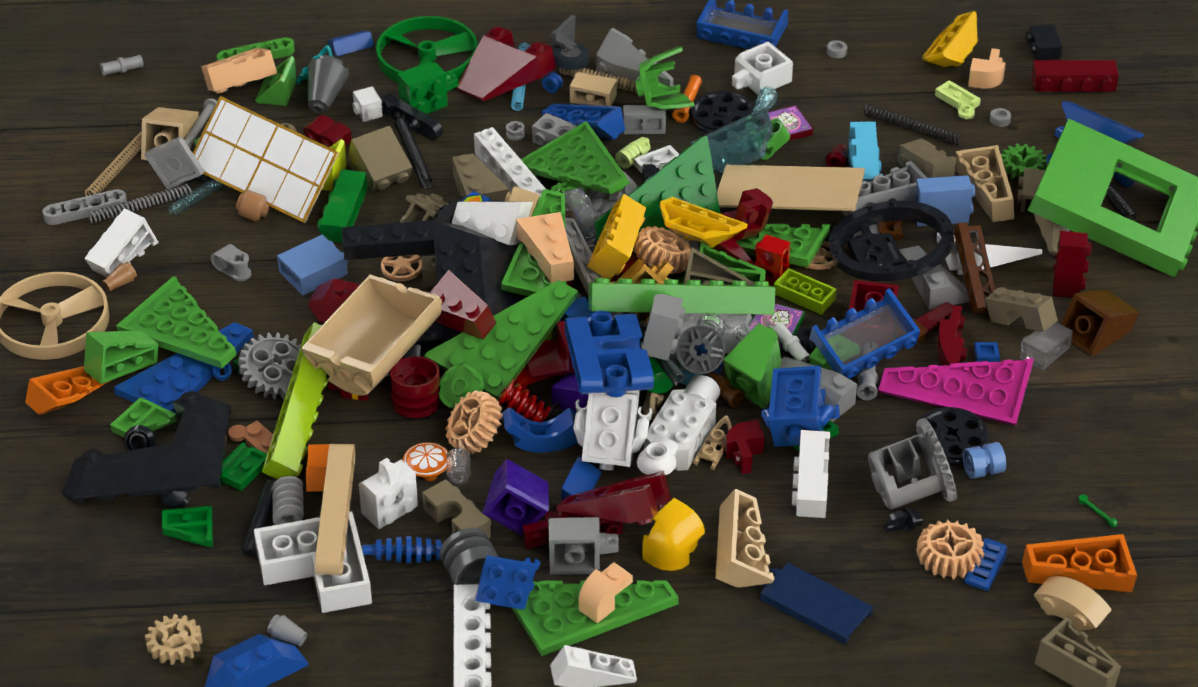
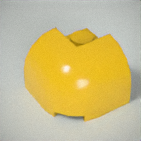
M673 498L653 518L656 522L650 534L644 535L643 560L658 569L667 571L679 570L689 565V553L695 550L698 544L697 540L705 534L704 525L694 510Z

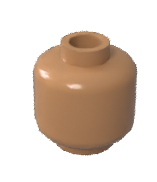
M248 190L245 194H240L236 209L239 216L257 222L261 216L266 217L270 206L266 204V196Z

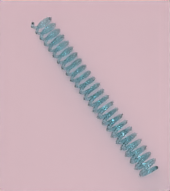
M212 178L196 188L195 191L193 190L192 193L169 205V213L171 214L170 207H172L173 212L179 215V213H182V210L189 209V206L192 207V204L195 205V202L198 203L205 196L208 197V194L211 195L212 192L214 193L215 190H218L224 184L222 185L221 182Z

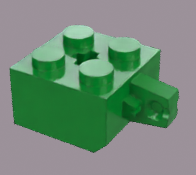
M428 62L397 73L399 99L425 114L447 107V91L459 86L458 78L453 73L446 74L434 62Z

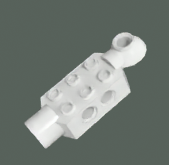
M695 375L691 378L685 389L672 390L650 425L647 438L644 441V450L638 456L637 466L642 473L647 475L664 471L665 475H667L674 469L677 471L689 469L706 437L716 423L715 402L720 395V388L712 378L706 375Z

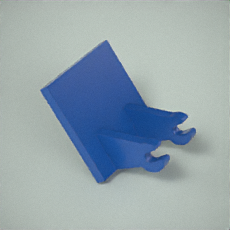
M486 555L475 601L525 610L529 593L534 588L532 581L535 570L539 569L540 561L535 559L534 563H532L530 558H526L522 562Z

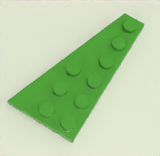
M544 189L532 216L561 212L565 227V193ZM521 241L501 283V289L531 296L552 283L538 266L537 260L528 253L527 247Z
M766 224L762 232L753 238L736 242L747 255L756 257L754 254L757 242H761L766 234L789 241V264L809 267L830 233V224H822V228H810V224H802V227L790 228L787 224Z

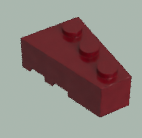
M1060 231L1057 245L1058 250L1055 255L1056 263L1053 265L1052 296L1073 298L1075 293L1085 290L1086 277H1083V273H1088L1089 260H1086V256H1091L1092 243L1088 242V233Z

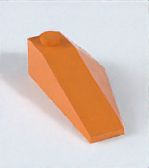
M84 366L29 379L25 403L36 413L46 414L78 401L108 382L100 384L84 371Z

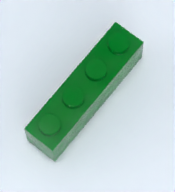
M341 169L339 177L335 178L334 189L329 193L328 205H324L323 217L319 219L317 227L318 232H321V235L329 241L343 243L342 227L354 226L368 190L367 172Z

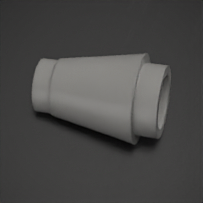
M276 614L267 628V633L271 634L272 638L301 646L307 637V632L303 631L285 615L279 616Z

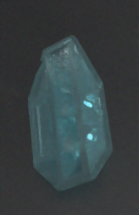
M763 108L705 135L708 136L713 169L723 173L726 165H748L764 157L773 129L767 108Z

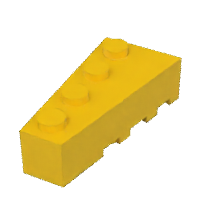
M625 194L620 197L610 212L587 264L589 269L604 278H609V281L615 274L620 275L625 267V263L631 257L639 229L645 220L643 216L646 207Z

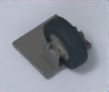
M571 15L566 21H563L551 34L552 51L556 67L566 70L584 68L589 62L588 49L581 44L574 43L575 15Z

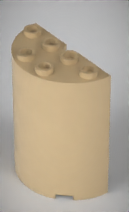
M369 275L301 349L316 370L320 367L330 376L327 380L351 394L367 395L440 316L442 300L436 294H429L417 288L409 287L407 289L401 283Z

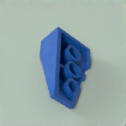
M552 104L542 111V115L548 113L577 126L587 121L596 135L606 138V140L616 139L619 134L625 131L621 107Z

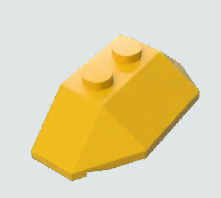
M975 11L958 15L954 22L942 31L923 55V62L942 67L952 65L956 67L963 64L964 59L972 52V48L977 43V17Z
M674 197L660 201V209L666 227L674 233L682 235L686 240L702 242L710 248L725 242L747 228V223Z

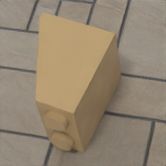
M158 107L142 118L141 160H147L144 155L150 149L180 136L185 139L197 121L199 112Z

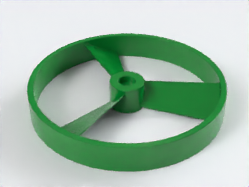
M438 16L409 18L390 26L381 34L376 45L377 63L386 77L398 83L397 73L403 71L390 66L381 56L384 47L393 39L417 47L420 60L419 65L433 62L437 56L473 51L465 63L445 72L446 74L453 73L459 81L478 47L477 39L467 26L453 19ZM423 29L444 30L457 34L437 42L422 41L418 45L402 36V34Z

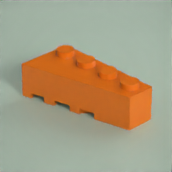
M1124 534L1028 544L1025 547L1022 559L1028 583L1043 584L1049 577L1061 576L1076 580L1091 589L1132 592L1137 577Z

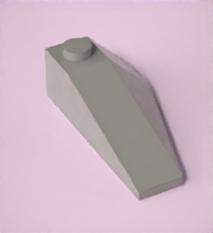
M612 28L596 54V70L601 72V75L603 72L605 75L608 73L609 76L612 74V78L614 75L616 79L618 76L620 79L623 77L624 80L627 78V83L629 79H631V83L634 80L636 84V78L639 76V65L647 59L645 57L646 53L642 49H636L631 44L633 40L627 35ZM663 71L658 76L659 83L673 86V78L666 71Z
M783 357L780 368L815 365ZM821 368L820 389L826 390L825 405L839 404L841 416L855 405L857 384L838 372Z

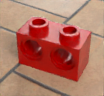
M766 234L761 242H757L754 254L756 255V261L754 264L765 270V281H768L771 286H774L778 278L789 268L790 242Z

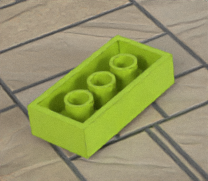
M789 268L774 283L775 295L821 315L836 300V288Z

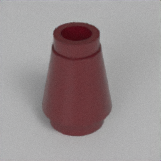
M836 145L826 156L825 162L827 167L846 166L847 148L844 145Z

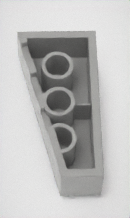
M912 161L905 163L904 168L895 167L890 170V174L874 176L871 182L863 181L855 211L866 207L869 202L876 204L887 202L891 198H895L896 201H915L917 179L927 177ZM842 211V213H843L845 216H847V215H849L850 213L854 212V211Z

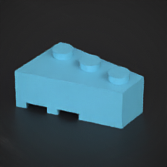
M850 122L848 143L849 168H865L863 181L866 182L873 181L874 176L881 173L876 122Z

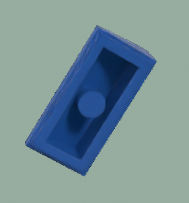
M365 30L328 41L336 56L370 48L374 45L371 32Z
M578 457L562 486V500L567 496L594 489L601 476V471L589 462L582 461L581 457Z

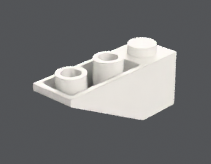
M566 645L563 646L551 664L554 685L563 687H602L633 683L637 680L633 660Z

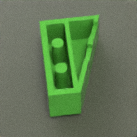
M701 242L700 252L754 283L755 281L766 280L764 269L741 259L737 260L728 256L727 253L714 250Z
M143 331L86 332L84 371L97 382L103 384L157 363L159 344Z

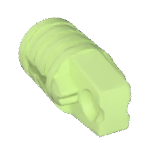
M641 137L625 146L615 155L617 163L622 168L628 169L634 164V158L646 154L651 149L649 139Z

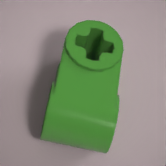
M774 118L768 121L763 128L749 139L748 146L750 149L756 150L762 160H766L788 142L790 133L780 119Z

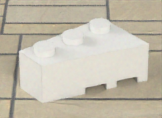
M801 430L799 457H794V471H798V474H793V488L797 489V491L792 492V506H796V516L825 518L830 432Z

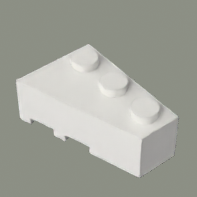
M458 202L452 224L462 225L507 245H517L520 241L517 238L516 219L529 217L533 202Z
M124 208L108 230L102 234L96 245L88 252L85 260L92 271L107 278L120 263H130L136 256L141 257L145 254L144 249L149 245L155 246L158 240L144 217Z

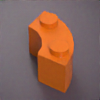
M330 444L308 445L306 492L324 491Z

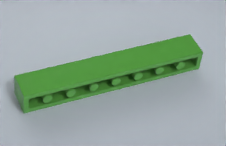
M595 278V282H589L588 310L651 312L654 296L656 294H665L683 299L681 308H685V313L774 315L775 287L769 285L768 281H755V285H746V281L734 280L732 285L723 284V280H710V284H701V280H687V284H678L677 279H664V283H655V279H641V283H632L631 278H618V282H609V278Z

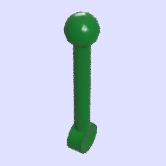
M1082 494L1079 496L1078 502L1080 504H1086L1104 518L1110 527L1117 526L1118 521L1115 518H1110L1088 500L1087 495Z

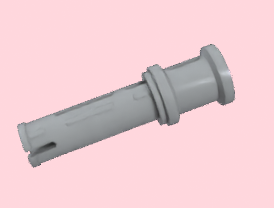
M870 342L865 343L863 346V356L878 349L877 344L872 342V348L870 349ZM876 365L870 369L864 368L858 374L859 385L857 386L856 393L863 400H872L877 396L878 391L875 385L878 383L879 378L876 373Z

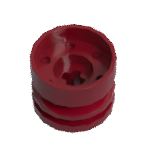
M421 356L407 357L399 360L390 370L392 407L395 412L409 418H422L438 410L441 405L439 397L440 375L439 367L434 361Z

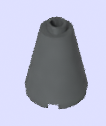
M326 55L320 56V59H315L314 57L308 65V107L314 113L321 114L327 112L348 79V67L345 68L342 65L343 62L335 57Z

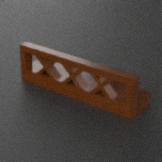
M967 222L958 223L953 232L972 315L989 313L984 294L986 296L992 294L995 286L981 225L968 226ZM971 232H976L978 241L975 245H972ZM974 252L982 258L980 266L976 264ZM979 273L987 279V284L984 288L981 286Z

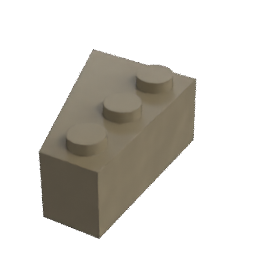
M921 138L900 145L897 159L901 167L904 168L905 163L912 161L927 178L954 176L956 158L954 156H946V152L943 150L937 151L936 146Z
M473 153L452 157L453 178L461 197L467 196L474 191L490 197L493 201L505 202L508 191L510 192V189Z
M691 247L684 284H687V280H701V284H710V280H723V284L732 285V281L739 280L746 281V285H755L751 280Z
M1068 617L1061 621L1040 641L1035 665L1074 687H1115L1121 666L1100 646L1095 648L1087 640L1088 635L1083 631L1079 633L1071 625L1072 621Z

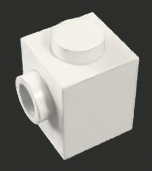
M373 87L353 92V110L356 115L360 116L363 122L382 117L381 99Z

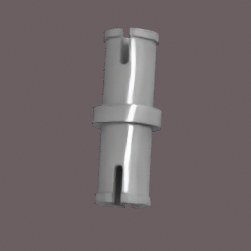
M141 55L124 59L119 57L115 61L100 63L103 76L118 72L122 74L126 73L127 70L143 67Z

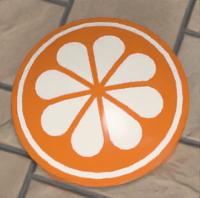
M425 442L410 447L403 456V462L416 472V476L423 477L425 481H434L437 475L443 473L449 467L451 457L445 447L436 443Z

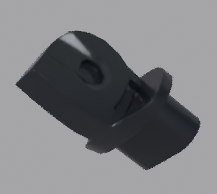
M903 507L900 511H896L889 516L883 528L886 532L902 529L911 531L914 530L915 526H921L923 519L917 510H909L907 507Z

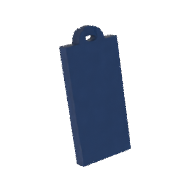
M787 563L782 570L769 569V572L773 573L774 581L769 584H762L764 590L760 593V600L845 645L849 641V636L867 616L870 617L873 614V606L790 563Z

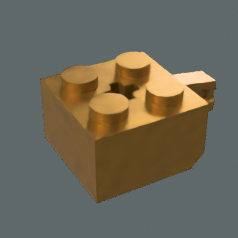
M639 258L620 278H631L632 283H641V279H655V283H664V279H668L667 276L674 267L664 259L657 267L653 265L649 268ZM629 312L630 314L638 315L637 318H642L648 324L651 312Z

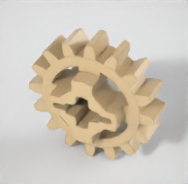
M174 614L173 619L164 616L163 622L156 620L154 621L155 627L148 628L149 634L145 635L147 651L152 653L153 659L160 657L161 663L170 660L172 665L177 659L183 663L185 662L184 657L193 658V651H200L199 644L203 642L200 626H196L194 619L188 622L186 615L181 619H178L177 614Z

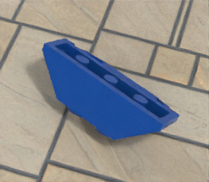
M1063 101L1062 103L1067 121L1068 119L1076 121L1126 145L1144 136L1139 131L1073 102Z
M258 634L214 655L205 687H266L308 666V662L296 646Z

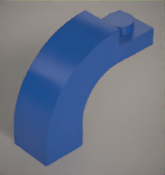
M510 407L502 412L505 430L513 435L515 446L523 450L536 453L553 452L569 448L578 443L574 432L576 412L570 408L554 419L544 422L530 421Z

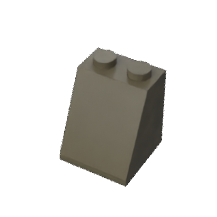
M390 126L351 140L346 161L354 171L367 172V185L371 191L377 189L384 190L391 184L405 182L410 177L413 167Z

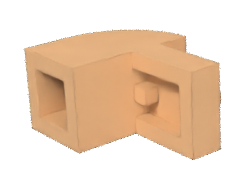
M992 48L989 60L973 58L968 87L986 89L996 87L1002 83L1005 62H1002L1003 58H999L1000 49Z
M616 563L611 564L602 572L596 569L582 586L579 594V611L594 622L599 623L615 610V596L633 582V575Z

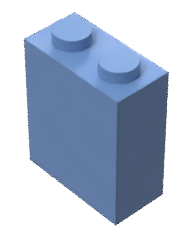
M968 175L917 179L914 202L928 204L939 209L948 216L952 224L969 223L970 214H973V202L971 200L972 197H975V185L971 184ZM916 222L917 226H928L923 223Z
M323 235L277 255L279 273L302 295L314 291L317 286L333 278L339 279L348 274V260H344V253L340 252L334 243Z

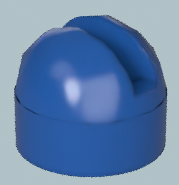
M229 363L223 367L225 375H221L219 367L213 366V375L217 380L225 381L230 378L232 370Z

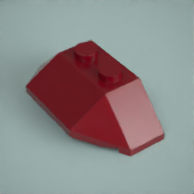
M333 278L317 286L308 306L318 323L324 324L360 284Z

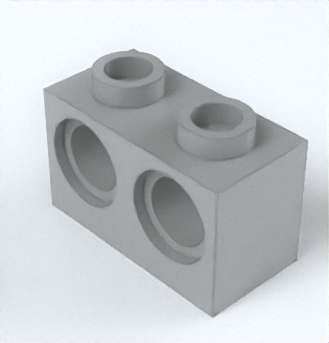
M545 113L532 125V142L543 147L577 127V125Z

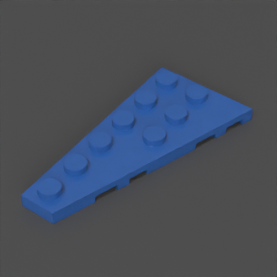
M235 322L219 330L222 335H225L227 341L235 347L236 354L244 347L245 343H248L254 337L252 329ZM176 353L113 387L114 394L133 403L142 397L176 414L173 401L180 398L185 392H198L214 376V365Z

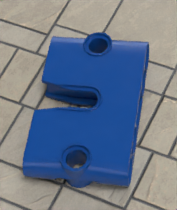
M596 311L592 313L591 321H588L587 317L565 318V335L580 394L606 393L610 397H622L626 394V391L653 390V371L647 350L641 349L639 344L642 332L636 314L614 315V320H612V315L609 312Z

